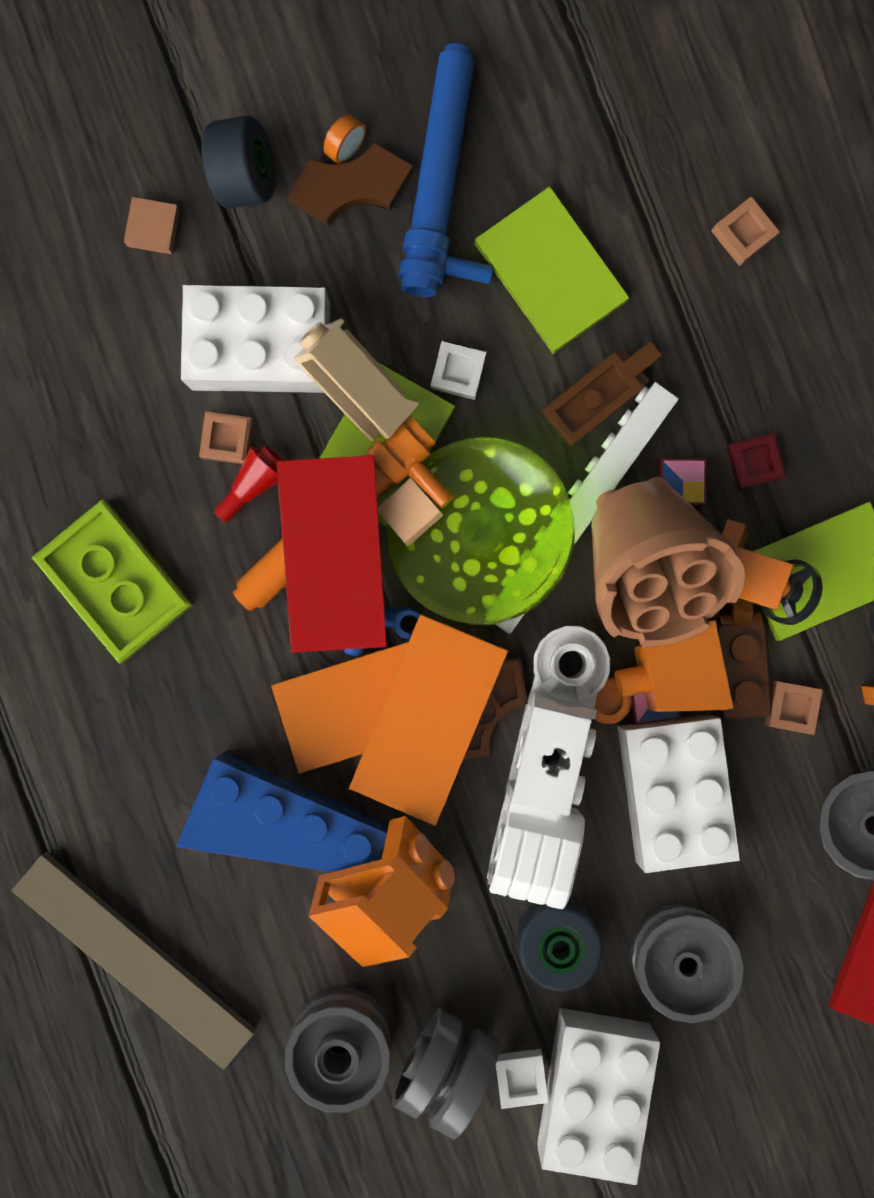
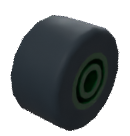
M246 115L209 123L205 127L202 136V160L207 182L215 199L221 206L226 208L267 203L272 198L275 188V167L270 142L258 119Z
M568 900L564 909L549 907L547 904H535L527 910L519 922L516 943L521 965L530 979L543 988L559 992L577 989L591 980L600 967L603 954L600 931L587 910L576 902Z

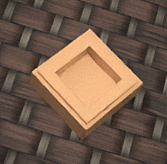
M411 478L378 507L379 514L408 546L444 516Z

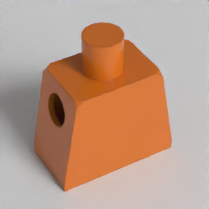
M708 621L710 628L677 643L654 647H642L641 644L635 646L634 652L637 666L616 670L614 673L619 696L624 698L645 693L648 710L656 712L733 709L716 621Z

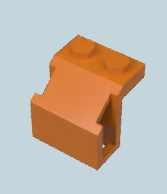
M406 816L392 819L389 821L381 860L319 875L309 917L362 967L408 958L417 948L412 942L427 923L431 920L440 919L448 910L451 889L455 882L454 868ZM328 895L336 902L326 904Z

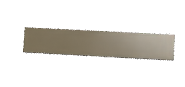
M47 852L36 860L11 890L223 1070L254 1035L255 1027Z

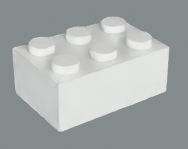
M183 285L181 380L191 390L324 393L293 358L304 347L299 341L311 327L318 322H321L324 326L330 323V301L326 289L312 287Z
M709 714L662 722L618 726L635 861L645 873L740 861L721 719Z
M560 1008L547 1082L548 1103H544L537 1142L542 1169L637 1185L660 1041L650 1023Z

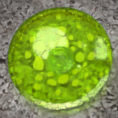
M470 438L448 444L431 453L423 464L454 498L444 508L439 509L444 516L410 546L406 545L388 524L389 554L400 581L408 592L423 606L443 618L463 624L491 625L502 623L532 610L545 600L558 585L568 567L573 552L575 520L570 499L561 480L554 470L537 454L517 443L507 440ZM408 476V477L403 481V483L401 484V486H402L405 482H407L411 477Z

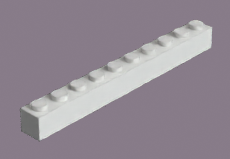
M656 382L650 388L644 386L635 398V401L639 404L633 412L628 409L618 422L622 426L616 435L612 432L601 446L605 449L601 457L597 458L594 456L585 468L589 472L583 482L577 479L568 492L572 495L568 503L565 505L561 502L552 514V517L555 518L550 528L544 526L535 538L539 542L533 551L527 549L519 563L522 567L517 572L516 577L511 578L508 576L501 585L505 588L499 598L495 595L493 596L496 599V604L485 608L489 612L485 618L506 633L511 634L551 578V570L559 567L592 521L597 510L596 500L608 490H614L678 401L676 396ZM530 559L537 560L538 568L534 574L527 573L523 567L524 562ZM523 591L520 599L514 597L516 592Z

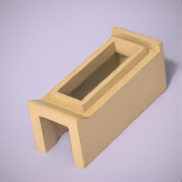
M342 319L325 326L321 322L316 323L300 339L299 342L304 347L293 360L370 441H374L380 433L385 438H390L419 403L403 397L405 392L347 329L342 330L340 328L344 323Z

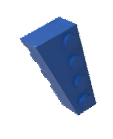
M222 753L214 758L176 847L334 872L377 861L385 844L389 823L231 755Z

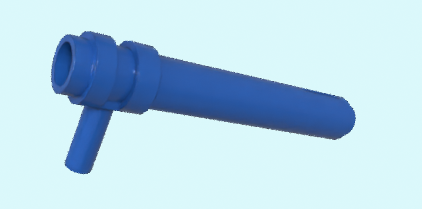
M458 43L446 45L445 50L440 53L438 58L411 228L405 233L402 249L406 254V259L400 262L398 273L399 279L402 280L401 290L418 297H435L438 287H441L444 283L445 275L489 284L493 271V266L448 256L450 240L447 237V230L475 65L474 58L471 56V49Z

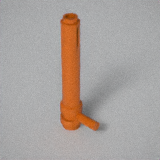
M411 415L390 438H386L383 442L380 440L376 441L367 450L368 455L375 456L377 499L393 484L400 485L410 476L435 505L442 509L454 496L423 464L431 455L429 450L436 442ZM283 539L273 546L236 582L237 588L233 591V594L240 604L251 612L257 607L262 609L286 586Z

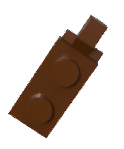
M651 341L631 357L625 349H622L617 354L614 352L545 407L541 413L567 446L571 448L644 388L643 386L650 380L643 372L657 362L662 354Z
M739 598L736 603L727 602V615H718L717 631L733 709L720 710V715L724 719L771 716L765 624H763L762 613H753V603Z

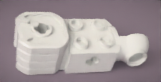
M564 626L551 631L540 641L534 654V681L527 698L528 704L525 705L487 873L491 893L503 896L509 895L511 898L520 900L527 899L532 903L547 904L549 907L558 909L565 908L571 895L583 844L585 819L578 809L571 806L572 804L579 805L583 796L585 777L579 776L583 757L590 758L593 752L596 730L590 729L591 719H595L597 710L594 708L597 693L604 687L610 674V656L605 644L594 632L578 626ZM568 651L577 652L582 659L580 672L572 677H565L559 670V659ZM554 749L557 750L560 755L559 759H551L549 765L545 763L543 756L552 755Z

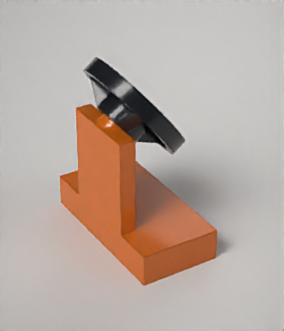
M727 519L722 535L733 545L745 570V584L739 598L761 605L765 614L770 619L783 625H794L807 619L817 608L822 596L823 583L818 570L803 560L792 559L783 562L743 549L748 536L746 525ZM794 567H805V569L791 575ZM812 576L813 589L811 597L806 606L797 613L796 603L802 597L803 584ZM780 603H782L788 618L777 617L773 610L777 611ZM720 610L712 617L717 619Z

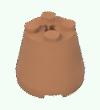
M654 477L648 481L634 483L619 490H608L596 500L597 510L591 524L595 595L598 612L610 635L614 638L621 635L631 639H639L642 647L677 643L710 628L708 622L710 617L715 615L727 602H737L745 584V570L733 545L671 487L666 479Z

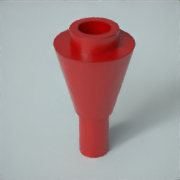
M266 445L261 450L251 446L231 486L232 490L217 506L214 513L222 521L228 523L246 502L249 503L278 483L277 461L284 460Z

